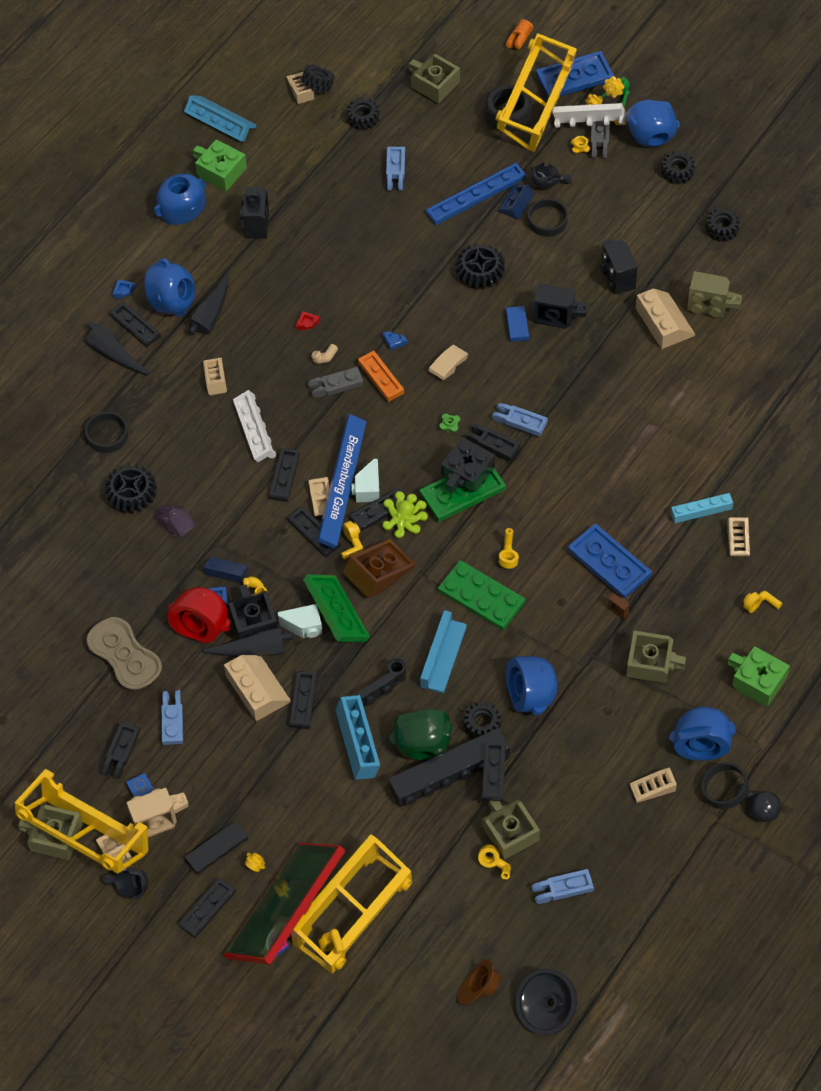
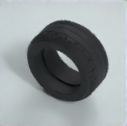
M514 85L499 86L492 90L486 98V119L496 129L498 124L496 117L499 112L496 107L508 102L515 87ZM521 91L516 105L521 107V109L511 113L509 120L525 126L531 118L532 101L530 96ZM506 124V127H505L506 130H508V131L518 130L517 128L512 127V126Z

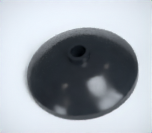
M547 968L536 970L525 977L516 994L518 1017L523 1025L534 1033L542 1035L558 1033L568 1026L576 1012V990L570 979L560 971ZM552 999H554V1002H555V1003H554V1005L551 1007L550 1001H551Z

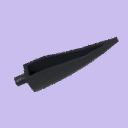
M228 272L217 288L198 306L191 317L188 330L190 335H194L195 332L210 334L226 297L229 281Z
M93 321L88 324V328L91 331L85 341L94 349L121 365L147 375L150 374L128 354L112 332L100 322L97 325Z
M281 628L264 630L243 639L203 649L204 653L224 656L285 654L284 641L293 640L292 632L282 633Z

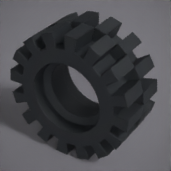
M309 64L304 69L301 83L307 86L308 89L311 88L312 91L317 90L318 93H321V91L328 93L332 88L335 76L330 70H326L327 68L325 67L321 68L320 65Z
M359 97L356 98V102L352 100L347 108L349 125H353L354 129L358 127L360 131L362 128H364V131L368 130L367 127L372 129L373 125L376 126L377 122H379L378 104H375L374 100L371 101V98L365 100V97H362V100H359ZM359 112H368V113H370V114H368V115H366V116H359V115H357V113H359Z
M678 150V153L672 151V155L669 152L667 157H664L662 174L664 179L667 178V182L672 180V184L678 182V185H681L682 181L685 184L687 180L690 181L694 176L695 160L694 158L692 159V155L687 156V152L682 154L681 150ZM681 165L685 169L676 170L673 169L672 166Z
M721 207L720 210L718 208H715V211L712 210L710 215L708 214L706 232L709 233L708 236H713L715 241L718 238L719 242H722V239L728 242V238L733 240L739 231V215H735L734 210L730 212V208L724 210V207ZM726 222L730 226L720 227L716 225V223Z
M481 701L477 702V706L474 703L471 704V709L468 707L464 714L466 733L468 732V736H474L475 739L497 728L500 729L501 715L498 708L494 709V704L492 703L488 706L486 701H484V705H481ZM479 716H486L490 719V723L487 726L481 727L475 724V719Z

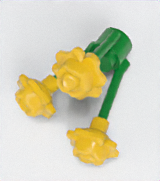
M615 76L606 79L603 86L606 92L598 97L595 94H589L585 100L586 105L602 104L606 96L611 95L612 98H615L617 95H624L622 105L625 108L627 96L630 94L628 91L630 87L629 81L625 77L616 79ZM619 120L612 121L616 125H620Z

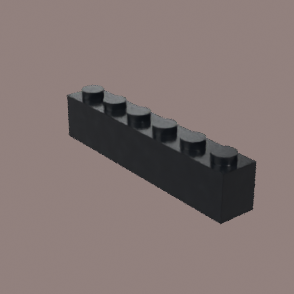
M497 728L388 778L389 789L399 807L412 805L417 799L429 797L435 791L441 788L446 789L460 779L466 780L473 773L482 772L484 770L485 742H504L506 761L510 757V746L500 729Z

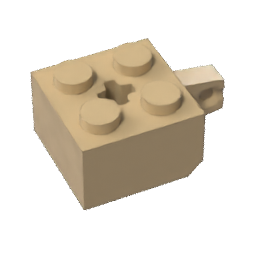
M166 787L155 789L144 796H136L127 802L134 827L138 822L148 827V837L174 828L177 822L175 814L189 807L184 793L169 796Z

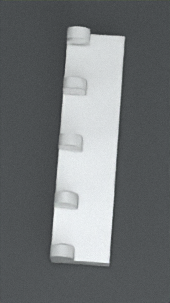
M622 103L553 107L552 112L555 117V128L560 127V123H570V127H575L576 122H587V126H592V123L595 121H604V125H609L610 121L619 120L621 125L625 124L626 112Z
M247 390L234 398L233 401L254 460L259 462L266 457L274 458L276 453L272 449L271 439L265 430L266 425L261 419L260 408L255 402L256 397L251 391Z

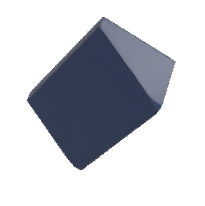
M514 185L499 208V213L519 219L534 195L529 185Z
M210 557L204 566V573L242 583L248 566Z

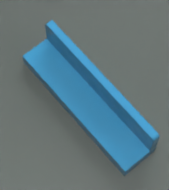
M190 95L184 110L185 113L239 141H245L249 128H256V124L202 96Z
M445 610L443 612L420 678L421 688L439 693L445 692L467 628L465 623L452 620V612Z

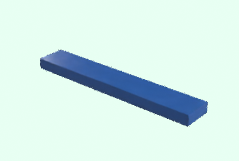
M515 163L426 209V214L435 225H438L526 179V174Z

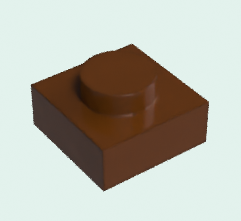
M613 594L609 598L608 609L624 620L629 615V604L623 597Z

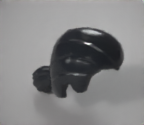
M541 162L533 167L531 171L533 183L541 189H550L558 182L572 183L571 174H560L551 164L544 166L545 163Z
M738 785L737 794L740 793L743 785ZM748 790L745 799H747L746 810L749 817H753L757 822H770L779 817L781 802L777 795L769 791L753 793Z
M129 866L120 873H115V875L104 874L103 877L104 885H116L119 894L124 898L136 899L141 897L148 888V877L145 871L136 866Z

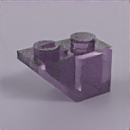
M165 504L154 515L155 519L173 536L182 537L196 526L185 508L181 506Z

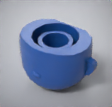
M640 101L631 106L626 113V121L633 138L644 147H657L666 144L674 137L680 125L675 111L669 102Z
M190 174L170 176L162 183L156 195L157 206L154 207V213L171 225H180L194 220L201 214L206 205L205 181L201 178L197 179Z
M161 258L147 270L144 280L145 292L154 310L162 314L183 316L193 303L195 297V283L190 273L179 264L169 263L166 258Z
M518 656L509 660L506 667V685L513 707L518 712H532L534 715H541L553 703L557 695V677L552 664L538 656Z
M697 707L687 711L679 718L675 730L670 733L669 739L674 744L675 751L685 759L713 760L730 752L732 735L736 732V727L722 711L711 707Z

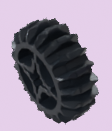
M476 243L474 247L469 245L468 250L463 249L462 253H459L456 261V272L463 284L468 283L470 288L474 285L477 289L479 286L485 289L486 285L492 287L493 283L498 284L499 279H502L505 271V260L497 248L492 249L491 244L486 247L484 243L481 246H478Z
M128 464L127 468L121 466L120 471L114 469V475L109 474V480H106L104 490L107 501L110 502L112 507H116L117 511L123 509V512L126 514L128 510L134 513L138 509L141 512V507L148 508V503H153V497H156L157 484L150 470L146 471L144 466L139 469L137 464L134 467ZM146 485L144 491L140 493L142 487Z

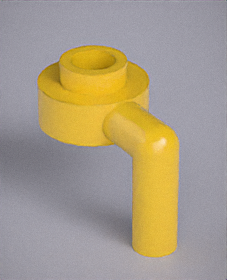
M351 521L342 524L345 536L354 546L341 553L343 560L363 551L358 535L360 529L356 523Z
M511 528L505 530L504 550L499 554V564L508 569L516 567L519 559L518 553L512 550L513 530Z
M762 591L759 594L756 592L747 594L743 600V607L752 613L763 600H766L777 609L783 603L767 591Z
M483 846L478 856L480 864L487 868L499 867L502 869L501 877L508 879L511 870L510 864L500 859L499 850L495 846ZM491 852L493 856L487 857L486 853Z
M332 929L321 936L319 945L323 952L332 951L334 948L337 954L345 952L337 929Z

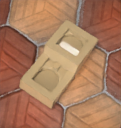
M452 345L430 366L429 371L444 380L454 373L456 366L467 359L468 353Z
M328 477L308 480L315 516H322L324 513L330 489Z
M106 835L96 839V843L102 853L109 854L114 858L125 847L124 844H120ZM129 852L123 857V864L132 858Z

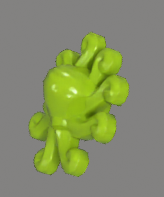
M399 491L395 494L397 499L396 509L391 499L384 501V507L388 508L393 518L390 522L384 521L382 525L385 530H391L397 524L398 530L395 531L394 535L398 539L404 536V528L413 534H418L420 526H412L411 524L419 520L426 521L428 518L427 513L424 511L414 515L420 509L424 510L426 508L424 501H418L414 506L413 503L417 500L416 495L410 494L407 500H404V493Z

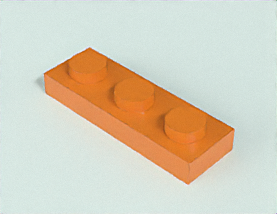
M375 351L358 359V364L388 402L404 394V388Z

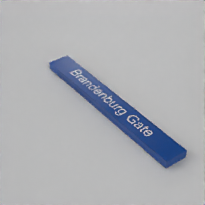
M351 414L346 419L317 542L331 548H335L338 544L367 422Z

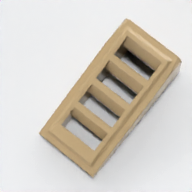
M303 72L287 76V81L298 104L314 100V91L311 88L308 89L303 83H299L301 82L300 78H302Z
M222 358L204 360L208 394L226 393L227 387Z
M728 518L727 533L730 556H750L748 518ZM733 527H743V529H733ZM733 534H743V536H733ZM734 540H744V543H734ZM734 547H744L745 551H734Z
M670 768L660 770L630 783L636 803L675 792L677 786ZM663 779H666L668 784L665 785ZM657 781H658V783H659V785H660L659 788H657V786H656V784H655V782H657ZM647 784H650L652 791H649ZM640 786H642L643 791H644V794H642V795H641L640 790H639V788H638V787H640Z

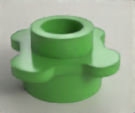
M443 414L440 429L448 433L456 432L460 417L458 415Z

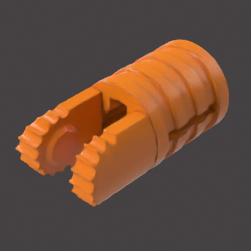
M520 20L507 40L506 47L513 48L515 46L517 49H521L532 32L533 25L527 20Z

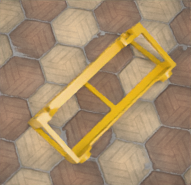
M538 33L535 40L531 39L528 49H530V54L503 111L499 110L496 117L498 121L497 129L532 152H535L552 114L553 107H555L573 66L577 50L574 47ZM545 41L568 50L565 61L543 47L542 42ZM540 50L562 65V70L547 103L524 87ZM521 91L545 107L534 129L509 120ZM506 124L530 133L529 145L506 130Z
M47 769L15 801V811L19 819L33 824L99 862L107 870L120 873L144 857L148 852V827L138 822L135 827L131 823L127 827L63 791V784L59 783L56 785L52 780L54 773ZM41 783L42 798L25 807L24 800ZM47 801L57 808L80 813L82 822L89 826L74 836L68 837L34 818L30 810ZM96 829L120 844H124L125 847L114 858L106 853L99 855L75 840ZM130 849L138 853V855L123 864V857Z
M370 834L311 903L312 905L307 913L301 917L291 933L293 945L332 974L336 969H341L346 962L345 953L397 891H406L412 884L411 870L384 844ZM378 847H380L401 868V870L393 864H391L386 859H384L382 856H380L378 852ZM377 859L395 872L396 875L368 909H365L344 887L362 866L366 867L369 863L373 864ZM341 892L363 915L341 939L345 952L337 954L334 948L329 955H326L308 938V935L312 930V924ZM306 942L324 961L304 947V943Z

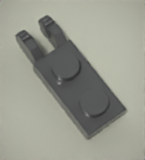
M604 121L592 123V158H596V147H603L602 156L607 158L609 125H604Z
M358 367L322 378L317 377L308 382L309 388H316L312 391L314 398L330 396L364 385Z

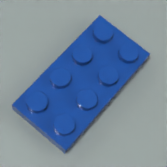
M602 51L574 59L573 66L560 96L604 84L606 79L614 76ZM559 63L536 69V76L548 99L562 70V65Z
M596 523L568 546V552L624 599L652 576V571Z

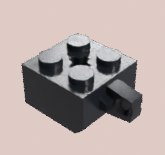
M245 187V194L241 195V205H244L243 209H240L241 229L245 231L246 238L267 239L269 223L268 192L263 187Z
M612 239L603 241V252L601 253L603 262L600 264L603 275L606 274L608 287L612 288L615 295L636 289L638 266L627 243L622 240L613 241Z
M539 283L534 300L533 323L566 329L571 326L573 317H586L588 304L575 300L576 290Z
M462 437L441 463V474L449 479L446 483V490L453 494L459 486H463L472 492H476L495 468V455Z
M247 584L239 586L241 597L228 602L229 612L238 639L249 637L260 631L278 628L267 592L250 594Z

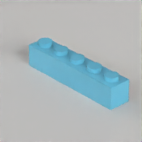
M730 493L671 507V516L674 523H679L731 510L733 508V501Z

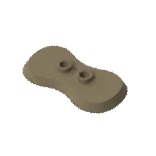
M118 617L107 618L96 624L87 635L88 647L93 653L103 657L112 665L118 681L124 687L140 689L153 682L159 676L162 669L160 658L137 642L131 626L125 620Z

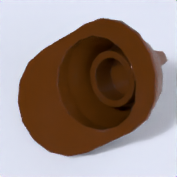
M482 960L464 981L458 992L459 1003L468 1005L478 997H488L494 994L502 976L493 969V964L490 960Z

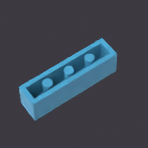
M360 695L341 697L335 711L355 780L375 778L380 763Z

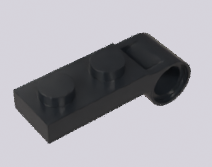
M400 658L391 659L388 663V674L356 693V696L360 695L363 707L372 705L382 695H388L395 686L406 679V664L404 660ZM395 669H400L401 671H400V672H394L393 670H395Z

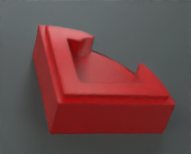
M302 311L296 323V329L308 330L319 323L320 316Z

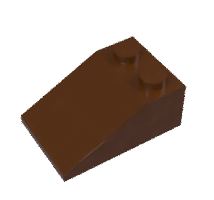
M388 539L350 556L343 573L369 599L382 593L413 569L416 564L391 539Z

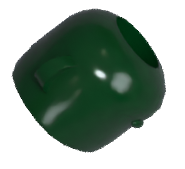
M425 709L406 713L394 718V732L389 735V740L406 758L413 760L432 759L443 754L448 748L453 724L450 722V717L446 712L437 709Z

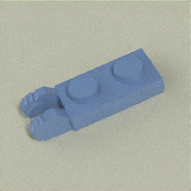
M387 147L386 177L388 179V190L393 188L392 179H399L398 188L403 190L405 147Z
M499 403L497 406L498 411L501 413L495 412L492 415L493 420L501 424L505 423L537 436L542 435L548 423L547 417L504 403Z
M180 690L175 692L176 705H169L168 691H163V745L183 744V707Z
M588 869L547 878V880L537 882L531 886L534 892L544 891L547 888L550 890L548 893L535 897L538 904L594 891Z

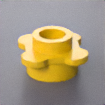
M577 136L572 139V151L574 153L589 152V140L584 136Z
M247 853L248 857L245 862L247 867L256 872L265 868L263 857L256 853Z

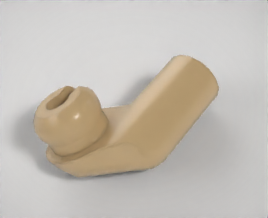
M330 344L325 353L314 351L311 357L317 364L330 362L338 347Z

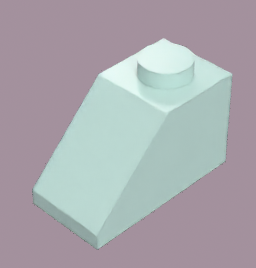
M373 459L355 476V484H352V495H356V503L373 502L379 499L378 459Z
M316 604L277 612L279 625L302 638H314L322 634V625Z

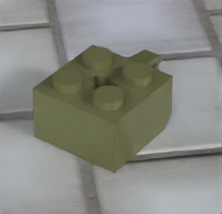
M433 54L425 63L414 59L409 63V71L413 73L411 75V88L438 104L460 83V68L437 54Z
M694 271L689 290L687 311L724 318L726 308H740L742 295L729 292L730 281L727 277Z
M633 631L626 677L667 683L668 671H673L674 669L684 670L686 657L672 652L673 639L669 636Z
M520 800L503 806L499 801H488L492 812L482 819V828L493 845L499 850L503 860L540 841V829Z
M42 805L36 818L68 837L79 833L83 825L80 813L49 805ZM20 820L19 829L28 833L29 839L27 843L30 851L70 861L74 850L73 847L33 824Z

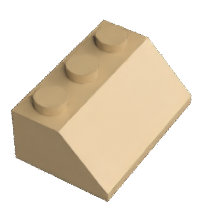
M651 289L637 295L636 310L661 349L695 336L694 331L669 293Z
M241 655L224 664L226 677L255 721L291 702L261 656Z

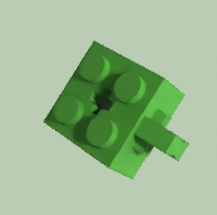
M215 140L208 149L196 146L193 150L194 157L198 159L195 162L197 175L224 191H227L247 168L244 153L218 140Z
M755 646L747 657H741L732 653L728 659V665L733 667L736 672L733 679V687L768 707L787 679L790 665Z

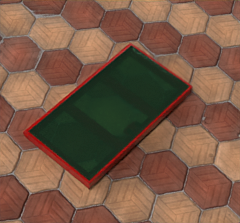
M298 843L224 953V956L229 960L270 965L301 917L311 907V902L345 850L340 845Z

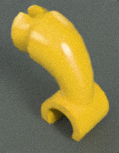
M249 576V578L243 579L244 585L247 584L248 588H256L255 594L263 591L267 592L263 583L258 578Z

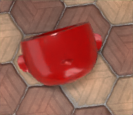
M204 587L191 588L183 592L175 602L168 606V621L171 627L180 635L208 643L213 642L222 631L230 629L226 604L211 589Z

